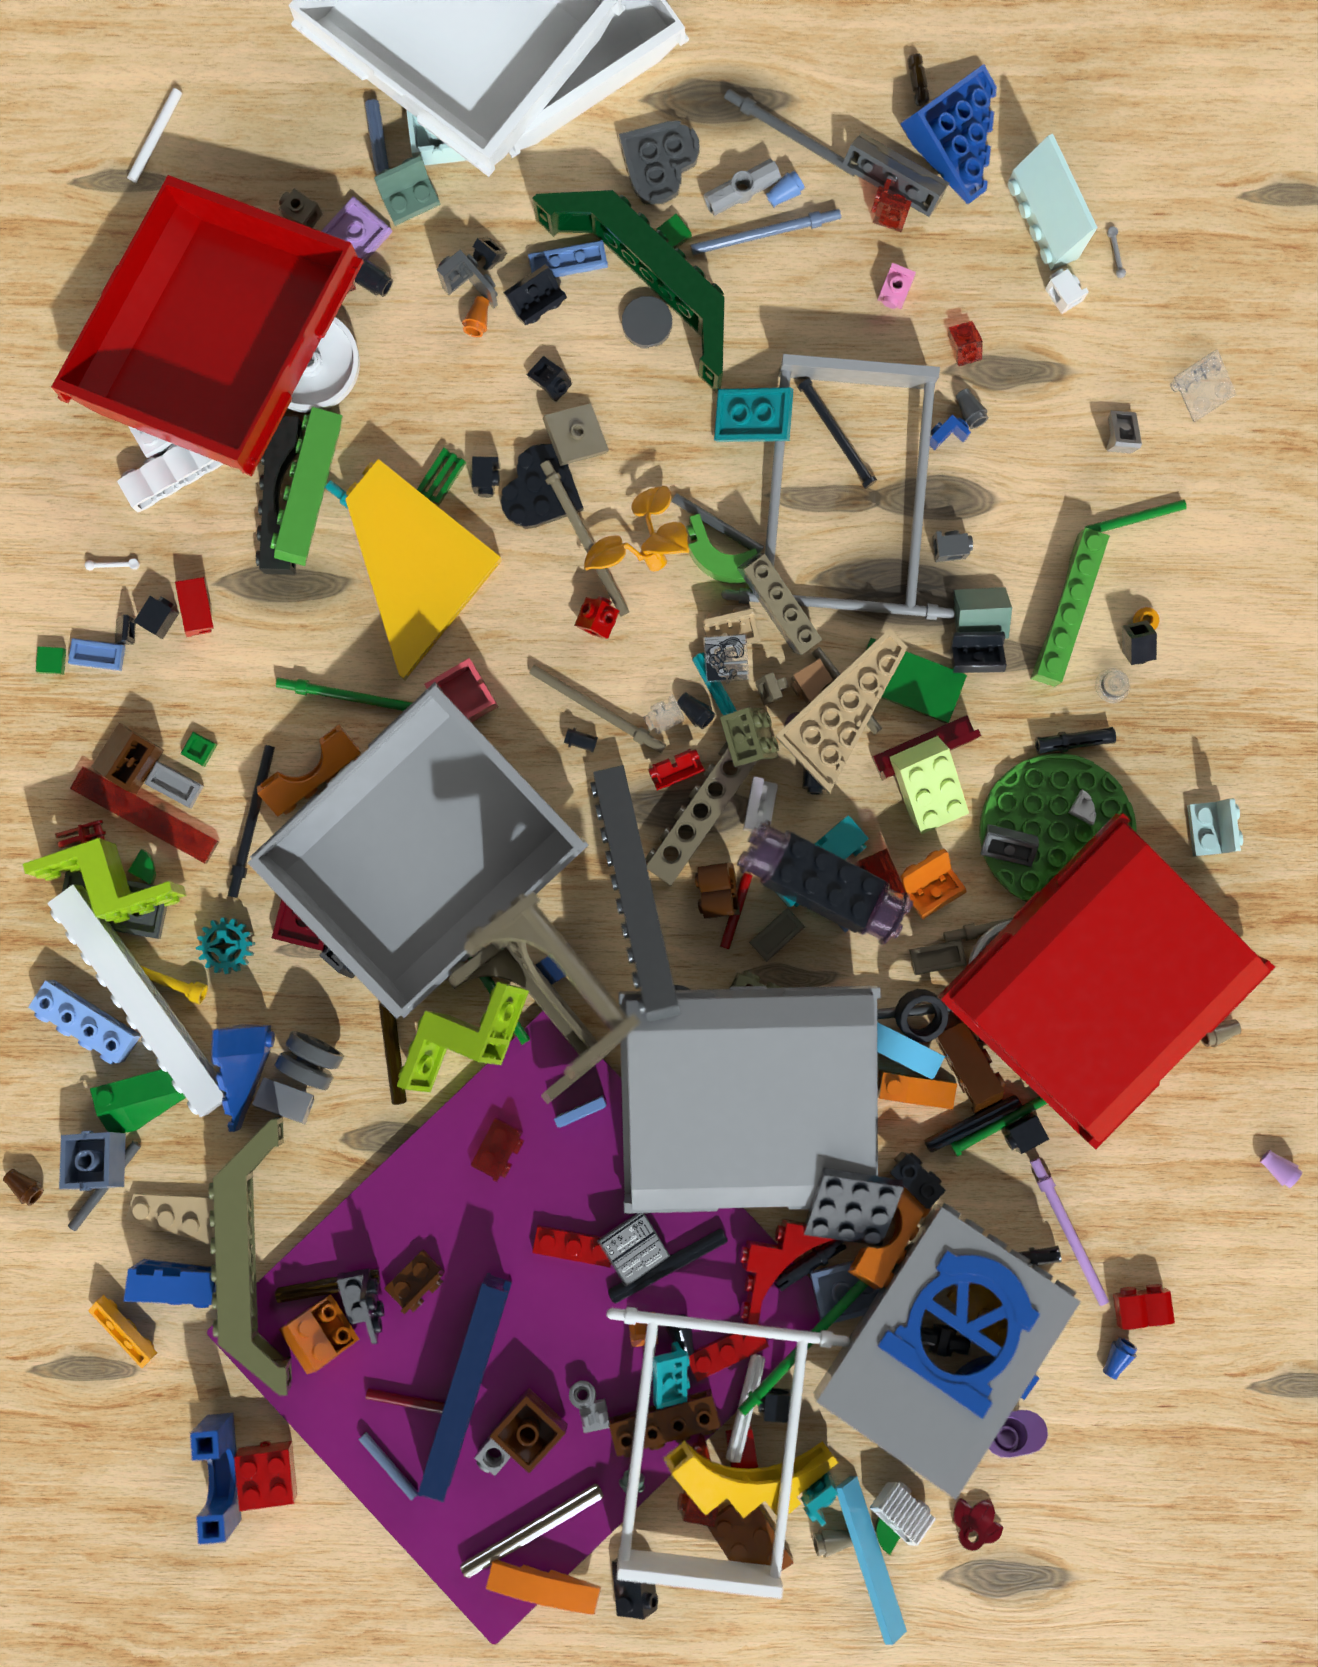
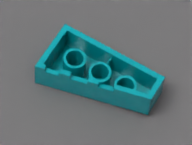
M847 815L814 844L845 860L851 854L855 857L867 847L864 843L869 838L853 819ZM775 892L787 907L793 905L798 907L800 905Z

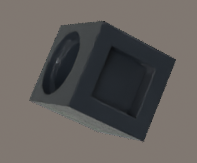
M1032 1113L1004 1128L1007 1133L1004 1138L1011 1150L1015 1149L1020 1154L1050 1140L1038 1116Z
M771 1388L761 1399L762 1403L758 1406V1412H762L764 1421L788 1423L792 1389Z

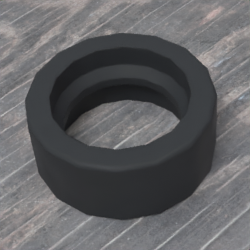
M915 989L907 992L900 998L895 1008L894 1017L897 1026L908 1038L916 1042H928L936 1039L943 1033L948 1023L946 1005L935 993L927 989ZM918 1003H931L935 1007V1016L932 1022L922 1029L911 1028L907 1022L910 1010Z

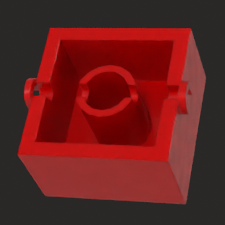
M263 1441L256 1446L239 1448L234 1456L239 1512L294 1504L297 1496L293 1442L271 1443L270 1441Z

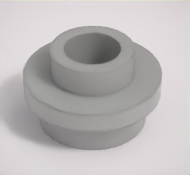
M587 1381L576 1382L569 1391L570 1402L579 1409L590 1407L596 1398V1391L593 1385ZM581 1390L587 1391V1398L585 1400H580L578 1397Z

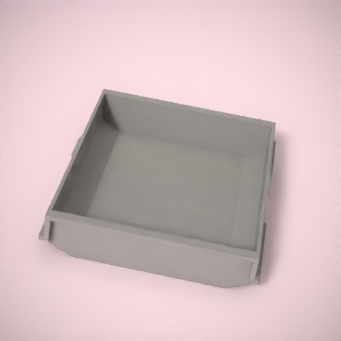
M436 682L368 745L369 748L356 761L352 760L327 784V788L320 795L316 794L259 847L250 856L251 860L248 862L257 874L396 1019L400 1015L405 1018L452 974L450 970L461 961L465 962L470 957L464 946L468 940L466 936L478 926L482 929L490 924L488 919L499 910L506 912L511 907L510 903L523 893L527 896L532 891L537 894L589 845L564 822L448 699Z
M765 986L730 987L729 989L675 990L681 1015L648 1022L646 1013H640L637 998L642 997L641 991L619 992L620 1008L628 1017L634 1013L641 1022L621 1041L625 1213L717 1211L719 1208L748 1207L810 1209L823 1168L878 1176L877 999H881L880 987L766 988Z

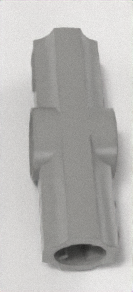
M770 158L748 171H738L731 180L704 194L703 197L708 210L715 216L738 203H747L753 195L780 181L779 168L775 161ZM743 184L746 185L748 189L740 190L737 188V186Z

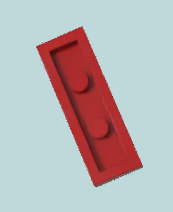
M541 1225L537 1226L532 1253L611 1267L610 1261L597 1242L601 1237Z
M729 1333L695 1350L689 1356L690 1367L698 1382L768 1348L769 1344L765 1337Z

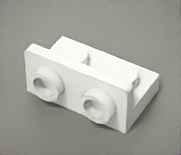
M753 777L743 830L761 834L769 833L778 787L776 783L766 782L764 778Z

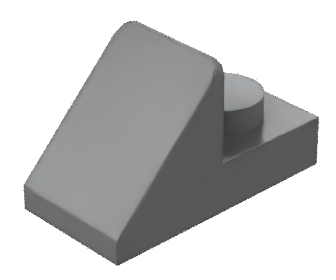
M1111 410L1108 418L1111 435L1106 450L1108 452L1133 453L1140 449L1142 441L1136 412Z

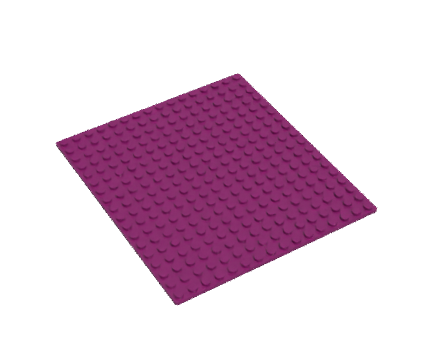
M544 1011L524 1028L531 1040L521 1045L518 1038L515 1037L509 1043L502 1065L487 1063L257 1282L258 1333L284 1357H291L292 1386L287 1395H278L219 1346L218 1337L213 1336V1325L207 1330V1335L484 1637L494 1645L499 1643L538 1604L487 1590L486 1585L491 1565L467 1578L461 1571V1563L593 1484L600 1486L603 1492L602 1499L501 1558L500 1561L517 1567H521L524 1564L548 1573L550 1570L569 1575L623 1522L627 1493L623 1491L619 1480L622 1479L625 1471L630 1470L631 1457L625 1458L624 1455L617 1457L609 1428L584 1433L579 1408L575 1407L569 1399V1391L572 1385L578 1381H587L593 1385L596 1391L595 1400L605 1398L609 1418L637 1410L645 1346L632 1347L629 1324H624L623 1320L609 1319L606 1314L609 1308L626 1310V1307H632L642 1312H655L667 1315L685 1314L687 1317L745 1324L743 1318L740 1317L742 1302L747 1300L748 1291H745V1282L747 1275H751V1272L746 1271L739 1261L741 1248L746 1246L747 1240L778 1245L744 1208H719L717 1211L644 1213L669 1255L678 1252L718 1229H722L725 1232L728 1242L616 1304L610 1299L608 1290L622 1281L612 1265L609 1268L532 1253L538 1225L602 1237L636 1214L624 1212L622 1078L602 1059L547 1104L541 1095L565 1076L564 1070L580 1056ZM604 1095L607 1102L605 1108L561 1128L557 1127L554 1121L555 1116ZM424 1249L445 1271L441 1277L444 1282L433 1293L428 1290L422 1296L425 1301L417 1310L412 1312L409 1309L403 1314L400 1311L402 1307L384 1288ZM793 1261V1262L790 1263L786 1268H788L789 1266H791V1265L794 1264L795 1262ZM370 1268V1270L377 1269L380 1273L377 1297L378 1301H383L385 1315L381 1317L383 1330L378 1335V1343L371 1344L366 1322L350 1324L359 1340L318 1371L306 1374L278 1329L330 1294L277 1303L275 1290L278 1287L337 1277L341 1273ZM487 1273H490L492 1276L512 1281L444 1503L424 1496H416L413 1500H410L358 1439L367 1432L415 1489L419 1491L442 1414L365 1399L367 1389L370 1388L446 1403L484 1278ZM805 1275L784 1289L783 1292L777 1289L775 1286L776 1282H774L762 1301L759 1325L810 1332L820 1322L811 1279ZM331 1293L347 1318L341 1293ZM658 1325V1344L655 1346L654 1357L671 1353L673 1341L667 1333V1326ZM692 1329L694 1350L729 1333ZM766 1338L769 1347L756 1353L765 1358L760 1384L797 1346V1341ZM751 1356L698 1382L690 1365L687 1367V1376L690 1382L687 1395L712 1389L721 1426L738 1410ZM652 1371V1379H651V1387H650V1395H649V1403H648V1406L654 1405V1404H653V1371ZM528 1388L568 1424L566 1434L530 1474L512 1457L495 1476L491 1472H484L476 1463L475 1455L477 1450L490 1436L512 1405ZM586 1390L579 1392L578 1397L580 1400L587 1398ZM701 1433L695 1434L685 1442L697 1451L713 1434L705 1436L701 1435ZM674 1440L665 1443L664 1447L657 1450L643 1449L640 1473L645 1478L643 1483L645 1489L637 1494L636 1509L672 1475L663 1458L681 1443H676ZM490 1448L488 1450L492 1457L497 1458L502 1455L501 1451L497 1448Z

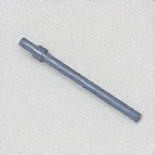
M840 209L823 213L819 211L811 212L806 217L691 244L692 254L708 252L806 227H811V229L822 227L823 223L841 219Z

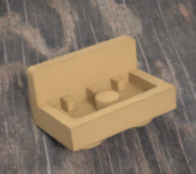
M747 606L734 608L732 610L733 613L723 615L722 612H716L707 615L708 619L703 620L706 638L745 635L746 644L743 646L760 643L761 641L755 620L754 608L748 609ZM720 647L716 648V649L714 650V653L720 651L721 648H720ZM728 647L726 650L734 649V647Z

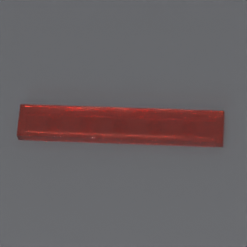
M82 766L70 787L76 793L204 864L208 863L220 842Z

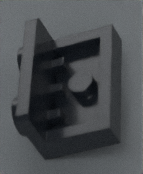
M546 264L503 292L516 317L524 325L537 322L541 315L549 310L558 308L562 301L567 299L565 292L560 289L550 268Z
M954 632L950 645L953 673L1005 672L1007 666L1003 647L1005 632Z
M900 1152L894 1159L897 1164L890 1170V1174L895 1179L903 1180V1186L926 1209H930L946 1191L940 1185L942 1181L932 1171L927 1172L921 1166L923 1162L912 1152L910 1154Z
M618 1558L612 1561L617 1616L644 1620L657 1610L658 1595L656 1594V1586L651 1583L617 1580Z

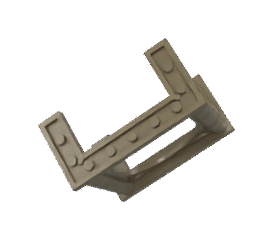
M532 891L527 896L523 893L517 896L510 903L511 907L506 912L499 910L488 919L490 924L483 929L478 926L466 936L468 940L464 949L473 958L466 964L461 961L450 970L452 974L448 982L455 989L460 984L474 978L498 977L529 990L531 997L580 1056L564 1070L566 1075L541 1095L548 1104L605 1058L641 1022L634 1013L630 1017L624 1013L539 909L537 904L540 899ZM526 943L541 949L557 963L611 1029L608 1035L599 1042L594 1038L530 959Z

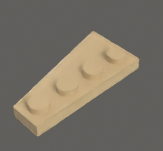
M133 1194L125 1220L210 1245L211 1238L215 1237V1226H210V1210H214V1199L193 1195Z

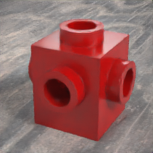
M598 596L597 599L586 597L574 626L592 636L608 639L620 611L611 606L612 601L601 596Z

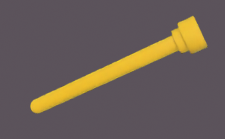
M140 966L151 981L185 993V997H188L189 1001L200 1005L204 1001L208 985L198 981L188 984Z

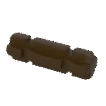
M920 53L912 54L908 59L912 88L915 93V104L918 106L926 105L930 99L929 91L926 89L928 86L925 69L922 66L923 58Z

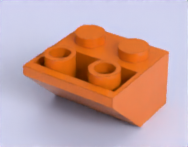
M331 1294L278 1329L306 1374L318 1371L359 1340V1337Z

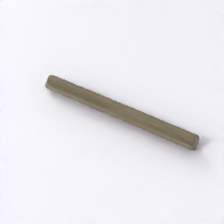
M593 1484L461 1563L460 1568L463 1575L467 1578L473 1576L491 1565L493 1561L500 1560L602 1499L603 1492L600 1486Z

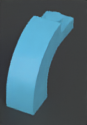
M877 1022V1052L934 1080L945 1056Z

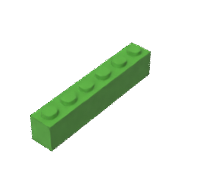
M312 407L310 416H304L302 430L306 432L304 439H298L295 452L300 455L298 462H292L289 477H293L292 485H286L283 500L287 501L285 510L280 509L277 524L281 525L279 534H273L271 548L275 549L274 558L302 566L306 565L343 415Z

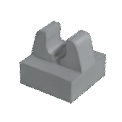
M605 1398L595 1400L586 1409H579L584 1433L609 1428V1415Z

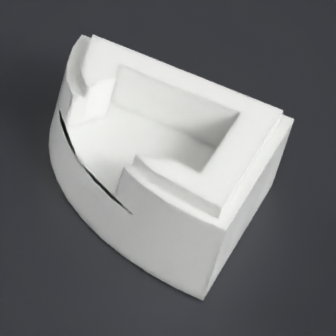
M1080 790L1068 813L1089 825H1093L1096 819L1094 803L1086 791Z

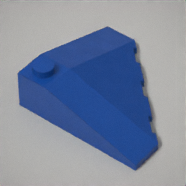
M984 64L900 123L913 147L944 180L949 182L952 189L966 204L971 203L987 191L988 181L983 180L984 167L989 166L991 146L986 145L987 132L993 131L994 111H989L990 99L996 96L997 86Z
M239 1024L213 1030L212 1060L213 1065L221 1067L220 1072H217L216 1078L219 1090L226 1092V1097L222 1099L225 1115L232 1116L231 1122H228L229 1132L238 1131L243 1125L269 1056L270 1047L274 1046L275 1033L271 1031V1025Z

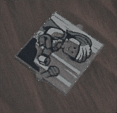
M723 633L722 636L703 637L706 683L725 681L729 684L731 681L749 680L746 634L727 635Z

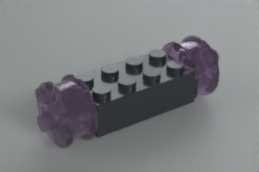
M766 820L764 823L761 822L758 828L752 830L748 838V842L751 844L747 851L742 852L737 861L741 873L750 872L760 878V883L763 886L854 933L858 932L861 935L868 933L878 939L880 945L886 944L891 937L896 939L903 928L901 921L913 905V900L910 899L909 893L903 892L901 894L891 889L890 884L885 880L788 830L784 833L770 826L771 822L769 820Z

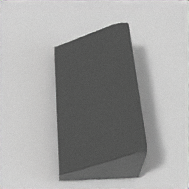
M988 824L980 854L1032 867L1039 847L1038 836Z

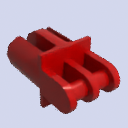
M103 820L83 825L79 824L76 828L55 833L56 838H66L79 834V836L59 841L58 847L68 848L92 841L94 838L105 840L104 835H106V831H103L101 826ZM91 827L94 828L95 833L90 834L89 828Z

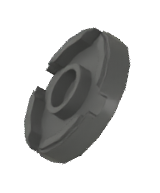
M641 296L632 300L626 306L622 315L624 334L633 345L640 348L661 345L669 337L672 330V314L669 307L662 300L653 296Z

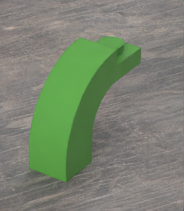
M700 514L690 516V525L686 526L690 540H695L696 542L688 544L689 554L697 567L709 577L720 582L729 584L746 583L737 567L757 553L756 548L736 555L724 554L715 549L710 543Z

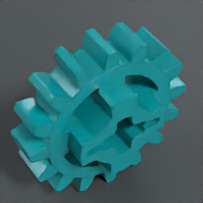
M221 918L220 924L216 920L210 921L212 928L203 927L202 930L206 933L205 936L197 937L199 941H202V945L197 946L196 950H202L203 952L198 957L199 960H207L205 968L215 966L214 973H220L222 968L224 974H231V968L235 972L241 971L239 964L248 965L249 962L246 956H254L249 947L254 946L255 942L248 940L253 933L244 932L247 926L245 923L237 926V919H231L229 924L227 918ZM233 931H235L239 935L241 940H238L233 936ZM217 932V937L210 942L212 936ZM224 943L235 944V946L227 949L216 948V946ZM239 949H242L238 958L234 960V955ZM211 952H214L219 957V961L212 956Z

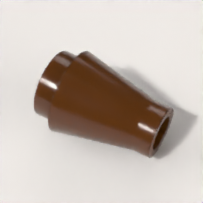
M11 1169L3 1177V1182L8 1185L21 1204L31 1206L43 1194L44 1189L41 1187L40 1182L19 1173L15 1169Z

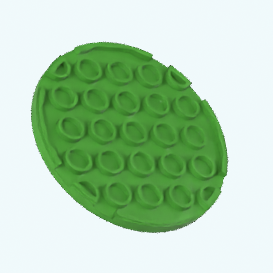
M1053 753L1040 755L1012 767L996 782L985 800L979 825L981 848L988 824L1038 836L1039 847L1032 867L984 856L994 877L1007 891L1027 902L1036 892H1040L1115 814L1120 815L1124 813L1131 820L1128 825L1137 833L1134 810L1122 789L1123 787L1109 772L1094 764L1093 761L1071 754ZM1080 790L1086 791L1094 803L1096 819L1093 825H1089L1068 813Z

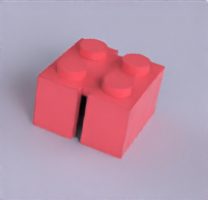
M470 658L424 684L428 689L436 682L442 688V692L471 723L499 707Z

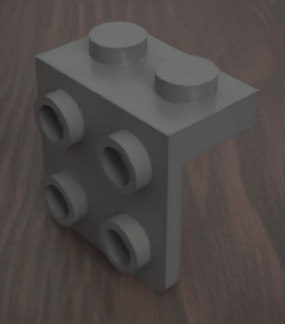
M460 249L453 256H447L439 263L436 270L442 288L448 295L452 294L469 280L480 294L489 300V304L493 308L498 306L496 299L498 294L494 289L495 283L488 274L482 275L477 269L479 267L478 263L470 254L466 256Z

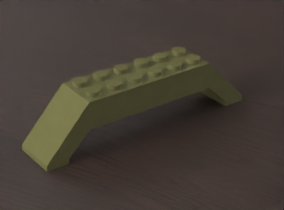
M275 1117L213 1178V1183H209V1198L214 1199V1210H210V1226H215V1237L211 1238L210 1248L211 1254H215L216 1263L211 1268L212 1282L216 1281V1292L212 1294V1307L217 1309V1320L213 1321V1336L218 1337L219 1346L278 1395L283 1396L288 1394L292 1386L291 1357H284L258 1333L253 1171L274 1147L284 1143L283 1117Z

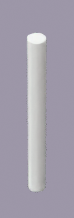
M172 89L127 176L129 180L137 183L182 96L179 90Z

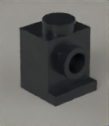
M472 456L471 487L474 494H478L479 497H493L495 486H499L500 473L499 470H495L501 469L498 457Z

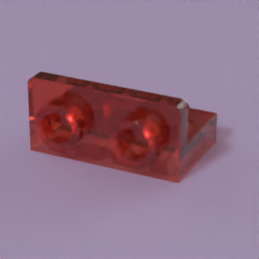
M887 178L884 187H878L871 210L872 213H875L873 223L902 232L912 201L899 194H888L892 180Z
M495 1117L470 1166L493 1177L492 1180L498 1182L500 1176L506 1178L512 1166L508 1162L512 1153L518 1155L525 1141L521 1139L523 1131Z

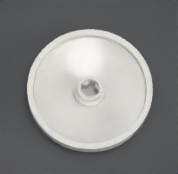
M336 317L325 337L321 338L292 394L293 399L287 409L303 413H311L312 407L327 410L340 403L353 389L360 369L359 350L349 329Z

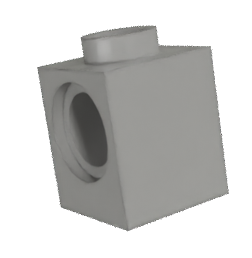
M490 1437L486 1439L475 1455L479 1468L486 1473L491 1472L494 1476L511 1457ZM490 1448H497L501 1451L502 1455L497 1458L492 1457L488 1450Z

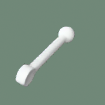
M130 559L129 562L94 563L92 560L85 562L87 570L101 567H130L135 570L140 566L139 561L136 559Z

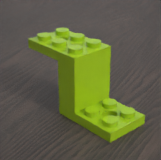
M101 838L22 864L25 874L35 876L37 879L43 878L46 881L58 879L61 877V873L69 870L72 873L81 871L96 918L105 919L106 922H124L130 919L129 915L137 912H139V915L155 911V906L163 903L164 906L174 905L180 902L179 898L187 896L183 885L170 881L131 894L116 844Z
M497 982L496 987L491 991L487 1011L480 1020L481 1027L451 1015L425 1010L424 1015L418 1022V1031L415 1039L409 1046V1055L406 1063L399 1072L397 1086L405 1090L431 1092L447 1049L477 1062L502 1065L529 990Z

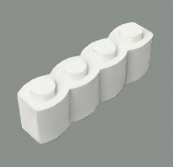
M173 444L166 449L167 452L162 456H153L145 460L144 465L140 469L125 471L121 476L122 478L117 482L131 507L135 511L140 512L223 464Z

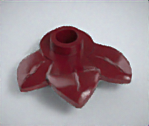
M959 1498L955 1504L953 1520L959 1528V1542L967 1550L976 1551L984 1543H994L1003 1532L1004 1527L997 1522H993L995 1509L990 1499L980 1501L973 1508L962 1498ZM972 1531L976 1534V1539L973 1542L968 1538L969 1533Z

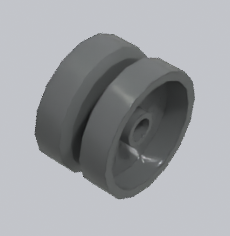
M291 1031L286 1045L292 1052L280 1053L275 1067L301 1083L320 1090H328L334 1078L328 1069L339 1068L344 1058L343 1053L317 1038L301 1032Z

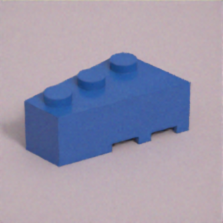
M143 1259L128 1268L124 1302L167 1303L170 1305L193 1304V1307L208 1308L209 1305H212V1294L216 1292V1281L212 1282L211 1278L212 1267Z

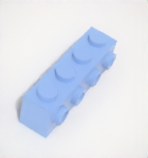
M55 980L45 981L28 1007L35 1012L34 1016L46 1023L52 1022L57 1026L56 1030L65 1036H74L79 1040L78 1044L87 1050H96L101 1054L100 1058L110 1064L125 1062L141 1037V1034Z

